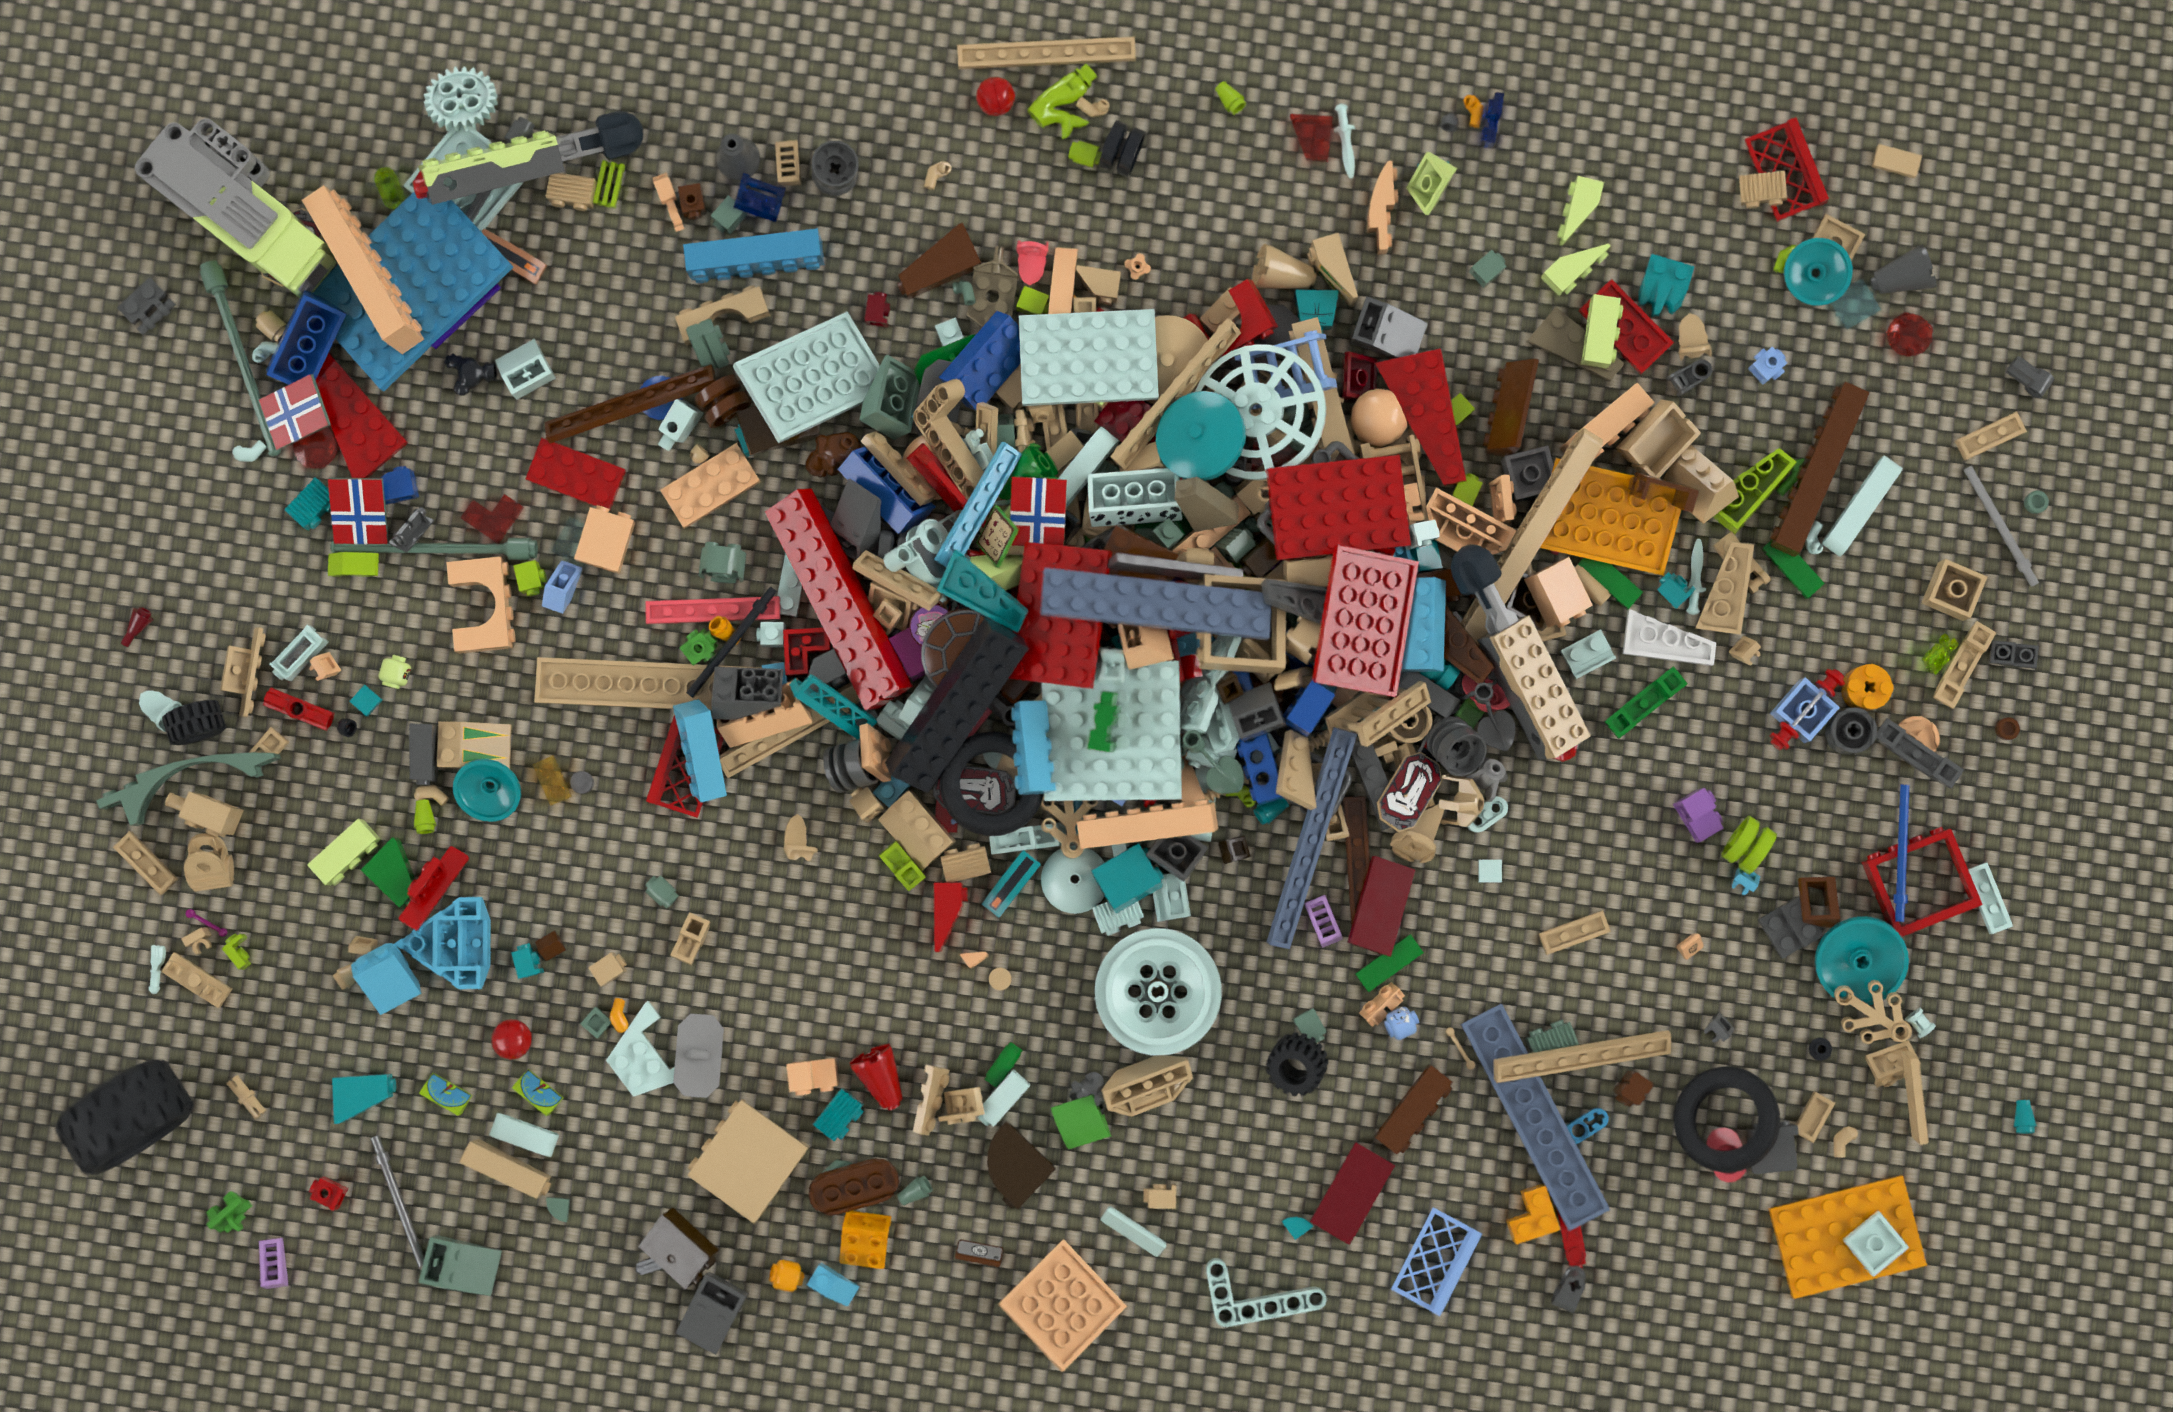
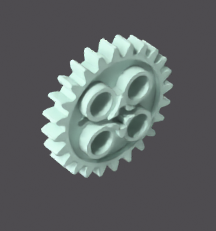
M466 66L462 68V71H458L457 67H454L453 73L446 69L445 76L437 74L438 81L431 79L432 86H427L428 93L424 94V105L428 117L431 116L432 122H437L439 128L445 125L446 130L449 131L454 127L457 133L460 127H463L465 132L468 131V126L475 130L476 123L484 125L483 118L490 120L489 112L495 113L494 106L498 105L496 99L498 97L494 83L490 81L489 76L484 77L482 71L476 74L475 68L467 72Z

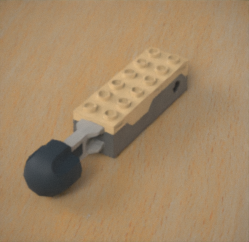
M1470 544L1463 546L1452 558L1451 573L1461 594L1469 595L1475 593L1486 614L1485 627L1488 634L1477 641L1483 652L1495 665L1493 672L1538 760L1552 758L1564 762L1573 758L1576 755L1578 744L1591 735L1530 616L1518 618L1515 612L1506 609L1494 585V582L1498 581L1501 577L1502 572L1490 551L1479 545Z

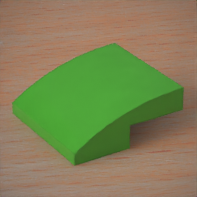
M1093 1094L1051 1107L1056 1125L1068 1150L1111 1136L1105 1115L1101 1114L1099 1106H1096Z

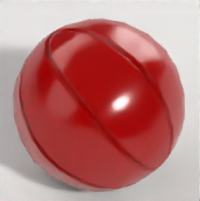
M989 77L979 85L976 101L980 109L987 115L1002 116L1012 108L1015 101V91L1011 83L1006 79Z
M515 1019L499 1023L493 1030L491 1037L494 1051L500 1057L508 1060L524 1056L530 1049L532 1035L527 1025Z

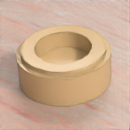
M996 968L989 975V983L996 990H1005L1011 984V974L1005 968Z

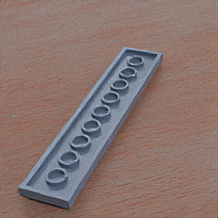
M1044 568L1040 615L1268 640L1270 636L1271 605L1264 603L1263 592Z
M1502 1003L1462 1023L1461 1026L1568 1231L1609 1211L1608 1204L1541 1077L1536 1076L1501 1083L1495 1082L1494 1059L1528 1054Z

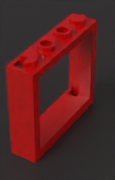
M1943 827L1930 830L1931 835L1923 838L1922 835H1918L1908 839L1907 853L1944 839L1969 899L1903 925L1895 922V910L1876 865L1898 856V844L1888 847L1889 852L1880 854L1879 851L1867 856L1868 860L1861 862L1886 923L1891 925L1901 937L1983 905L1951 828L1943 829Z

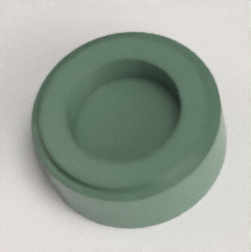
M2033 491L2024 499L2026 510L2032 514H2039L2045 511L2049 505V499L2042 491Z

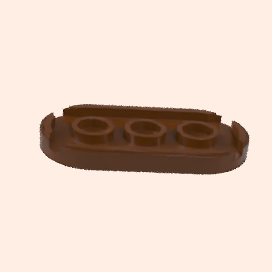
M873 1158L829 1170L817 1175L812 1180L809 1186V1200L815 1210H819L829 1216L887 1201L894 1195L899 1186L898 1172L892 1163L880 1158Z

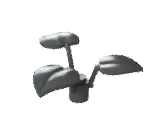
M1492 671L1488 676V679L1493 680L1492 683H1480L1476 686L1475 691H1471L1468 695L1460 696V694L1454 693L1453 683L1446 691L1455 696L1459 701L1473 696L1478 703L1486 705L1489 717L1483 718L1479 722L1477 729L1478 734L1484 739L1486 745L1507 751L1515 738V723L1511 715L1506 711H1499L1494 715L1492 713L1490 704L1493 696L1492 687L1496 684L1500 686L1494 672ZM1459 703L1457 704L1451 715L1459 710Z

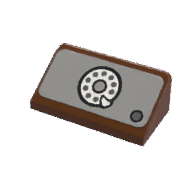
M961 1239L958 1241L955 1258L999 1267L1001 1265L1003 1248Z

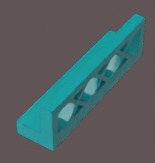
M812 674L803 683L795 678L789 684L794 697L856 739L860 738V728L855 723L856 719L865 718L868 720L865 724L868 723L872 727L877 723L875 717ZM814 683L818 686L819 692H815L809 686ZM833 696L835 703H831L824 697ZM849 707L851 709V714H847L840 708Z

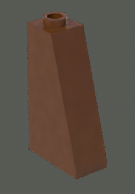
M963 222L953 228L898 275L900 282L897 283V286L902 295H907L908 300L974 271L973 268L975 266L981 265V261Z

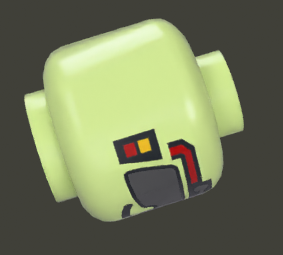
M393 655L392 659L385 658L383 660L378 675L379 679L383 681L382 685L399 689L400 686L407 684L411 666L405 663L406 658Z

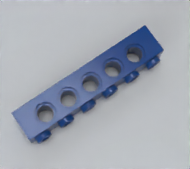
M1233 671L1243 688V692L1254 689L1249 672ZM1268 733L1260 735L1250 742H1243L1239 738L1240 744H1237V750L1240 758L1244 757L1246 762L1243 770L1246 779H1251L1253 787L1249 789L1253 801L1263 805L1285 798L1276 793L1279 770ZM1257 751L1262 752V761L1253 763L1251 759L1253 753ZM1263 773L1269 775V782L1266 785L1258 783V777Z

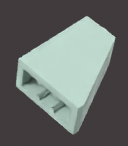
M1013 1069L983 1103L985 1114L979 1115L977 1118L987 1127L989 1124L994 1127L1031 1084Z

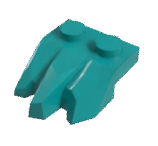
M1651 254L1639 288L1638 306H1644L1647 302H1650L1651 317L1659 316L1663 306L1667 307L1668 312L1672 315L1682 305L1695 266Z

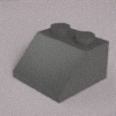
M1191 835L1163 838L1155 842L1146 856L1184 882L1202 860L1208 847Z

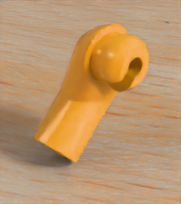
M1466 95L1463 103L1471 114L1469 126L1480 128L1484 107L1476 96Z

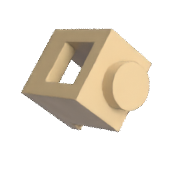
M1153 1184V1188L1144 1189L1143 1202L1148 1203V1208L1176 1209V1184H1171V1188H1167V1184Z

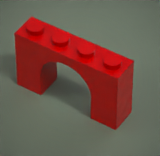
M1246 279L1228 290L1241 314L1242 323L1240 328L1241 334L1222 356L1241 347L1255 345L1254 341L1259 338L1264 340L1274 334L1273 330L1278 328L1253 280ZM1189 314L1184 317V319L1195 324L1204 333L1207 340L1210 339L1196 314Z

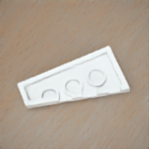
M1628 609L1622 654L1709 666L1714 665L1716 642L1690 632H1685L1675 626L1667 625L1652 617L1644 616Z

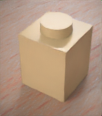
M615 952L609 953L588 967L600 987L606 986L627 972L624 967L627 965L620 954L616 955Z

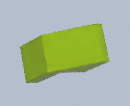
M379 553L328 554V576H378Z

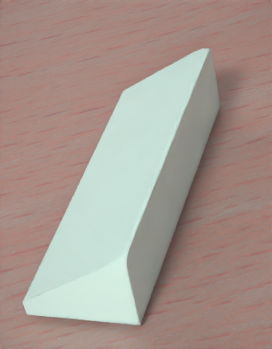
M1108 1206L1101 1217L1103 1223L1156 1257L1167 1246L1164 1240L1112 1206Z

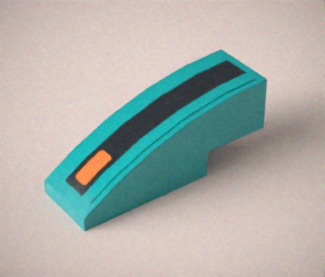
M1023 850L987 895L982 905L1000 918L1041 864Z

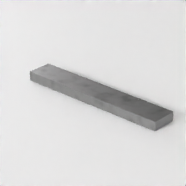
M1117 553L1108 560V568L1149 574L1201 580L1205 574L1243 577L1242 569Z

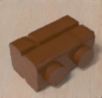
M1626 1071L1621 1078L1622 1082H1618L1613 1091L1617 1095L1615 1098L1617 1101L1631 1108L1632 1105H1641L1646 1098L1645 1094H1648L1653 1088V1083L1638 1072Z

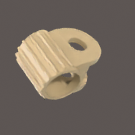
M202 833L190 839L188 857L184 864V874L190 888L197 892L230 887L234 884L233 857L228 854L226 845L220 837L209 833ZM210 845L214 850L205 852L200 847Z

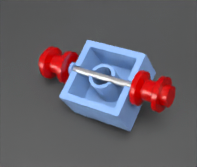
M1827 669L1825 671L1827 677L1823 681L1817 680L1816 686L1806 677L1798 680L1770 712L1780 722L1779 726L1781 728L1777 734L1772 732L1769 735L1772 739L1770 743L1780 751L1782 749L1788 750L1790 748L1788 742L1791 738H1798L1803 743L1810 742L1840 707L1829 697L1833 698L1836 695L1834 689L1837 685L1843 687L1845 684L1843 680L1844 675L1837 669Z

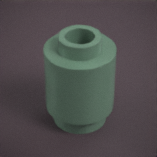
M653 876L645 885L647 887L645 892L658 905L664 906L666 909L679 897L676 893L677 890L662 876L658 878Z

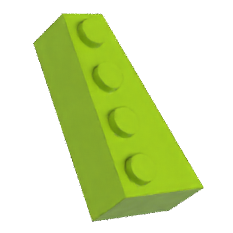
M1780 448L1776 449L1733 480L1739 497L1713 516V518L1735 535L1792 471L1796 461Z

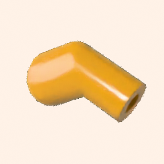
M615 998L609 1019L618 1033H624L629 1025L623 1013L625 1000Z

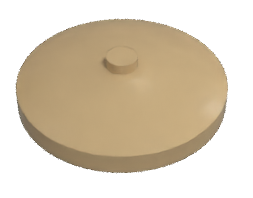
M1177 316L1155 317L1159 396L1169 388L1173 380L1180 375L1188 362L1197 355L1203 344L1208 341L1204 333L1195 324ZM1145 400V401H1147V402H1149V403H1151V404H1155L1158 400Z

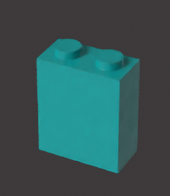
M1139 843L1091 871L1115 914L1163 887L1161 880L1164 877L1158 867L1153 868L1150 863L1151 859L1146 856L1149 851L1146 847L1142 849Z

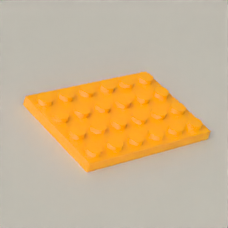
M1560 458L1555 459L1552 473L1561 460ZM1590 466L1540 548L1664 576L1681 513L1680 508L1672 505L1676 489L1650 483L1646 499L1642 500L1629 494V481L1634 475Z
M1902 1175L1768 1208L1793 1299L1927 1266ZM1876 1211H1880L1909 1248L1873 1277L1842 1239Z

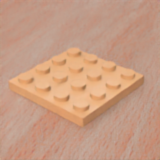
M1064 1239L998 1303L1006 1314L1061 1372L1127 1307Z

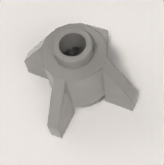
M1485 757L1483 763L1478 768L1479 770L1466 778L1473 779L1481 789H1485L1487 802H1492L1496 796L1498 783L1505 782L1508 779V775L1502 763Z

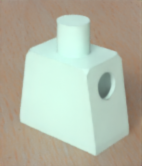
M676 399L658 429L664 433L658 445L670 451L675 441L683 443L704 413L687 401Z

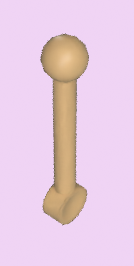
M1451 1027L1447 1028L1446 1034L1452 1038L1465 1059L1466 1067L1470 1070L1474 1069L1475 1062L1467 1056L1454 1035V1029Z

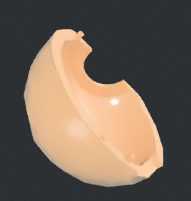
M1374 389L1367 391L1358 397L1352 408L1350 419L1352 430L1359 440L1364 443H1370V446L1383 447L1391 445L1401 438L1407 428V421L1396 396L1390 390Z

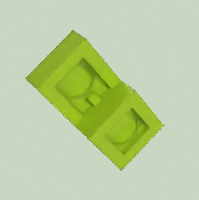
M896 840L879 854V857L908 891L926 878Z

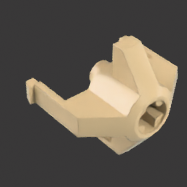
M1449 773L1442 775V779L1458 781L1459 792L1455 795L1454 801L1439 800L1440 809L1458 812L1457 820L1442 818L1440 823L1443 825L1470 826L1483 810V795L1471 778L1449 775Z

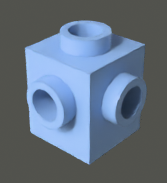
M1773 346L1768 351L1763 348L1754 356L1756 361L1748 368L1763 385L1771 377L1776 380L1785 372L1783 367L1787 364L1785 361L1786 357L1779 349L1775 350Z

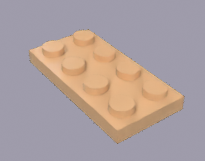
M735 443L665 486L660 491L685 529L761 481L738 444Z

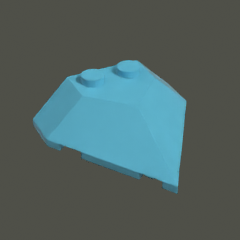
M483 897L457 898L447 908L425 921L418 931L413 930L412 933L400 939L394 945L411 954L414 959L440 977H444L456 988L482 989L490 968L491 920Z

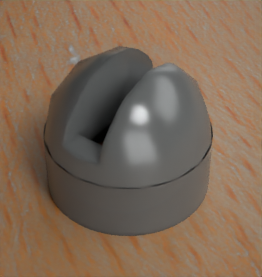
M1453 113L1445 114L1441 119L1440 128L1446 132L1457 131L1459 125L1457 115Z

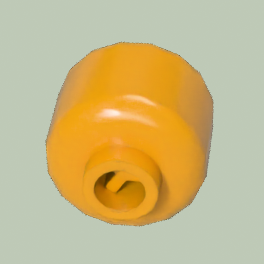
M779 1260L776 1264L772 1265L769 1282H772L773 1288L794 1292L797 1286H802L804 1272H801L799 1263Z

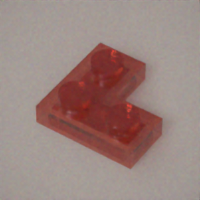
M504 494L492 512L473 500L461 516V519L499 544L524 507Z

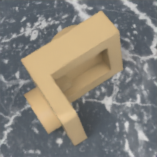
M1052 405L1026 406L1027 412L1030 411L1033 423L1055 420Z

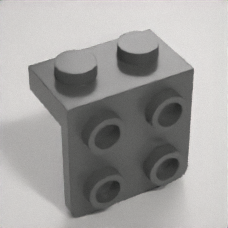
M1790 1120L1780 1121L1779 1134L1773 1148L1765 1158L1751 1167L1752 1173L1764 1174L1797 1169L1794 1135L1799 1134L1798 1125L1790 1124ZM1753 1124V1128L1746 1129L1747 1142L1753 1136L1757 1124Z

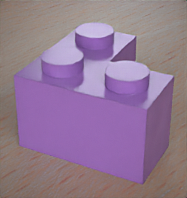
M1705 788L1695 790L1673 803L1696 843L1705 840L1724 828L1721 824L1723 823L1722 817L1717 811H1713L1716 808L1714 804L1716 799L1710 790L1706 791Z

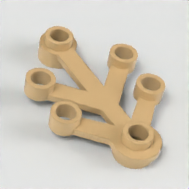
M1043 797L1040 808L1048 811L1066 827V835L1056 827V822L1052 818H1046L1042 822V830L1050 833L1061 843L1062 853L1066 857L1072 859L1079 857L1084 849L1080 848L1079 834L1076 835L1075 826L1077 821L1083 818V815L1098 804V800H1094V805H1090L1087 800H1083V804L1074 813L1073 801H1063L1064 812H1062L1054 804V801H1049V807L1043 804ZM1050 822L1052 824V829H1048L1045 826V823ZM1074 843L1076 850L1070 849L1069 844Z
M1872 980L1868 984V990L1873 997L1874 1008L1855 997L1850 987L1842 985L1836 988L1834 997L1840 1005L1846 1006L1850 1004L1867 1015V1017L1857 1019L1844 1017L1841 1021V1026L1846 1032L1881 1024L1887 1029L1874 1032L1870 1029H1863L1860 1032V1039L1863 1043L1871 1044L1876 1040L1892 1038L1896 1042H1904L1910 1038L1912 1028L1907 1021L1903 1020L1901 1011L1902 998L1898 993L1891 992L1886 998L1888 1004L1892 1007L1893 1020L1885 1015L1882 998L1883 986L1879 981ZM1879 985V989L1872 991V986ZM1841 991H1847L1845 997L1839 996ZM1898 997V1000L1895 1003H1891V998ZM1851 1021L1852 1026L1845 1027V1023ZM1898 1027H1903L1901 1033H1896ZM1865 1034H1871L1869 1039H1864Z

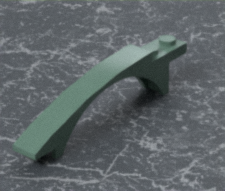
M250 752L215 754L177 761L136 774L137 781L124 785V789L118 792L116 790L108 791L102 794L103 798L96 801L99 809L105 810L122 804L130 826H140L144 824L149 804L159 788L173 775L188 767L202 763H225L242 770L250 777L259 778L264 776L261 767L281 759V756L275 753Z

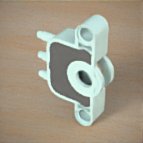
M957 510L939 522L927 519L918 526L911 528L907 532L906 542L884 556V564L887 569L896 572L906 566L911 575L938 588L946 567L936 562L934 558L962 510ZM942 594V598L940 599V601L943 603L947 600V597L944 594Z

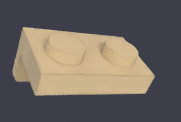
M980 1087L944 1092L947 1115L938 1117L939 1122L947 1121L948 1125L961 1123V1119L963 1123L976 1121V1116L985 1114Z

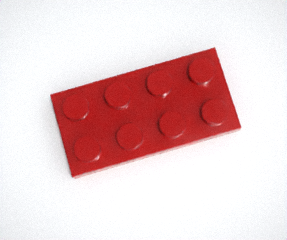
M1611 279L1596 294L1621 298L1620 305L1623 306V313L1621 319L1617 320V327H1620L1618 341H1614V348L1641 375L1674 342ZM1590 300L1579 309V312L1586 320L1588 318Z
M541 438L525 479L590 505H598L611 510L626 470L555 442L549 443L547 439Z

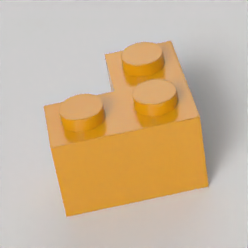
M1539 1184L1521 1190L1527 1213L1506 1220L1512 1241L1515 1244H1519L1559 1231L1560 1227L1546 1186Z

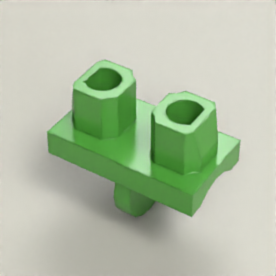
M230 1191L223 1198L227 1204L223 1210L215 1205L206 1212L209 1218L207 1223L209 1229H215L219 1233H222L224 1230L228 1233L232 1229L240 1232L243 1229L241 1221L246 1218L244 1213L252 1207L250 1201L241 1198L236 1192Z

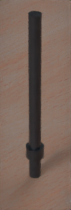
M770 586L760 600L757 599L752 605L753 609L686 693L694 698L713 674L715 667L721 664L759 614L765 612L768 608L767 604L777 593L774 588Z

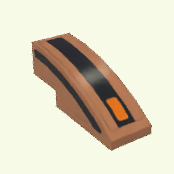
M483 229L482 233L513 265L510 271L537 285L547 265L501 237Z

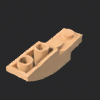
M1387 161L1375 184L1368 209L1367 233H1376L1377 255L1386 254L1388 247H1392V236L1387 233V225L1391 224L1390 212H1386V210H1393L1395 203H1398V189H1394V181H1397V168H1393L1392 161Z

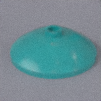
M1812 238L1800 243L1790 252L1784 266V279L1790 293L1799 301L1813 306L1830 304L1839 299L1848 289L1853 275L1852 262L1847 251L1837 242L1826 238ZM1813 269H1817L1819 271L1818 277H1814L1812 275Z
M476 759L466 763L457 772L453 781V794L460 808L468 815L478 820L493 822L507 818L516 810L521 799V787L516 775L504 764L491 759Z

